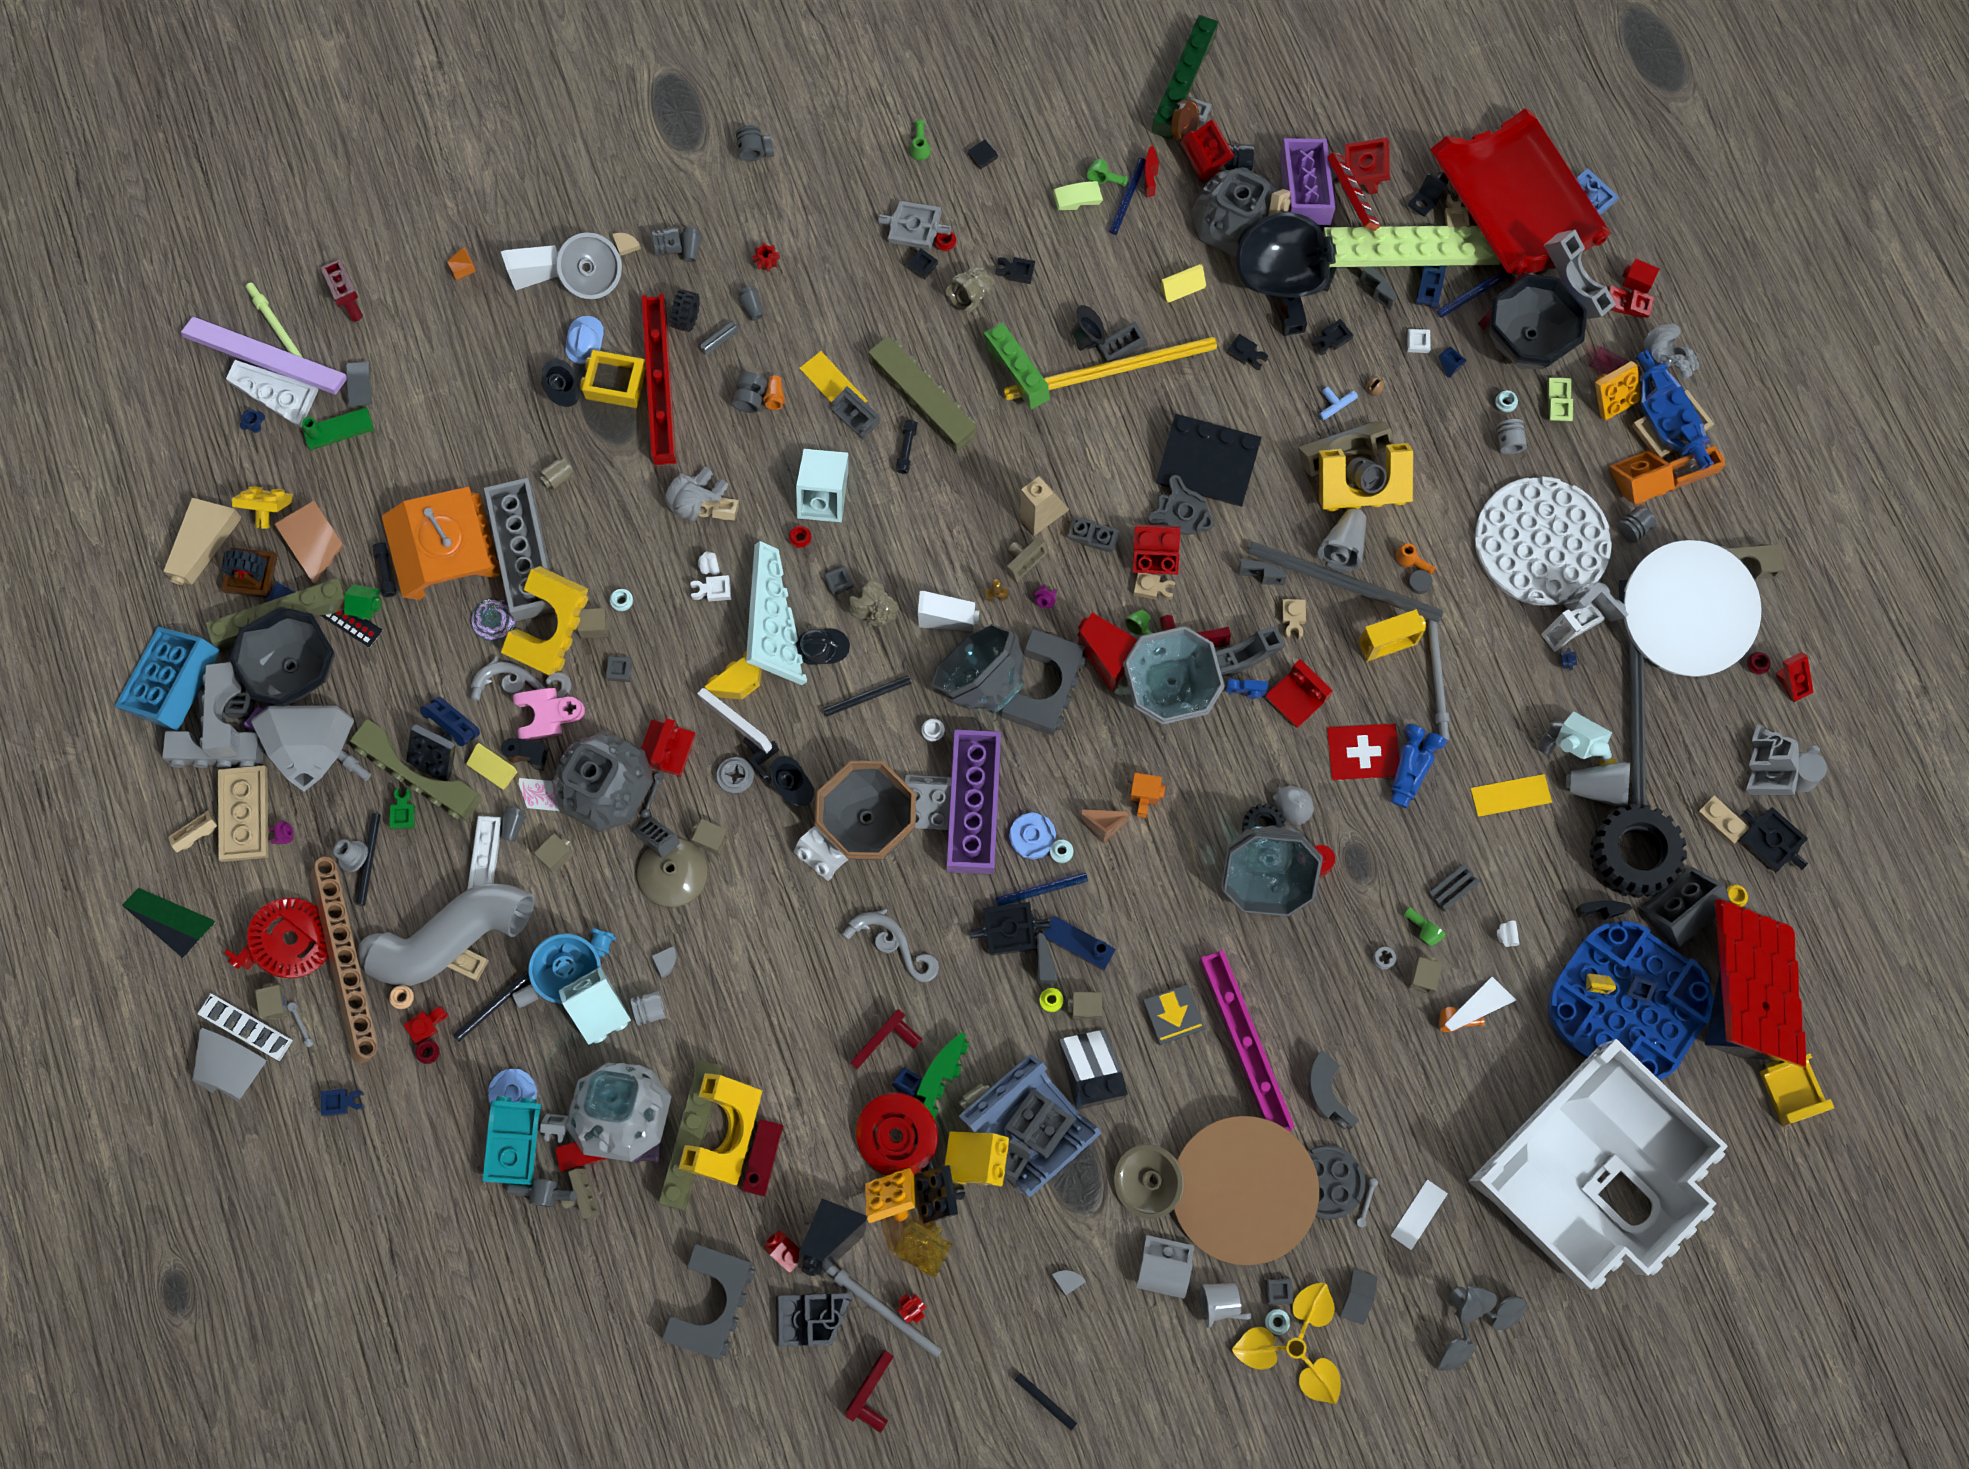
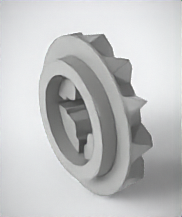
M740 757L726 759L717 770L719 785L724 791L732 794L743 793L744 790L750 788L754 780V771L751 764ZM738 767L739 775L743 777L737 778V781L734 784L732 777H730L729 775L734 774L736 768Z

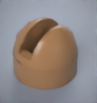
M1378 376L1372 377L1367 381L1366 391L1368 394L1378 396L1383 392L1384 381ZM1377 382L1378 384L1373 389L1371 386Z

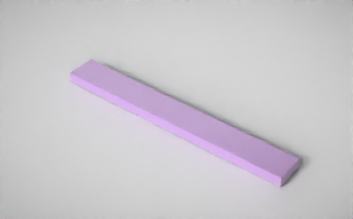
M192 317L181 331L184 338L334 395L337 394L347 380L344 373L196 317Z

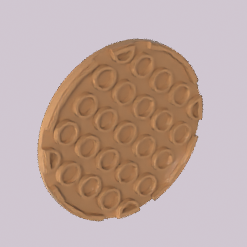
M1235 1116L1216 1121L1193 1136L1177 1160L1184 1177L1183 1195L1174 1209L1177 1219L1192 1242L1208 1255L1218 1260L1236 1265H1258L1273 1261L1298 1245L1309 1231L1315 1219L1319 1203V1181L1314 1163L1303 1144L1291 1132L1270 1120L1254 1116Z

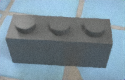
M1691 866L1643 905L1640 910L1665 939L1680 947L1716 918L1715 900L1731 901L1724 884Z

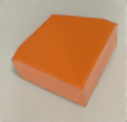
M465 247L447 261L456 280L476 272Z

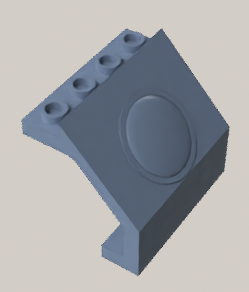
M1031 1053L958 1116L968 1132L994 1133L1008 1137L1009 1141L1011 1139L1020 1141L1009 1133L1005 1126L1032 1089L1050 1099L1058 1108L1073 1116L1075 1121L1050 1156L1045 1159L1032 1150L1029 1161L1015 1183L1011 1182L1020 1194L1024 1193L1029 1198L1101 1134L1099 1128L1083 1117L1051 1082L1045 1073L1047 1068L1044 1063Z

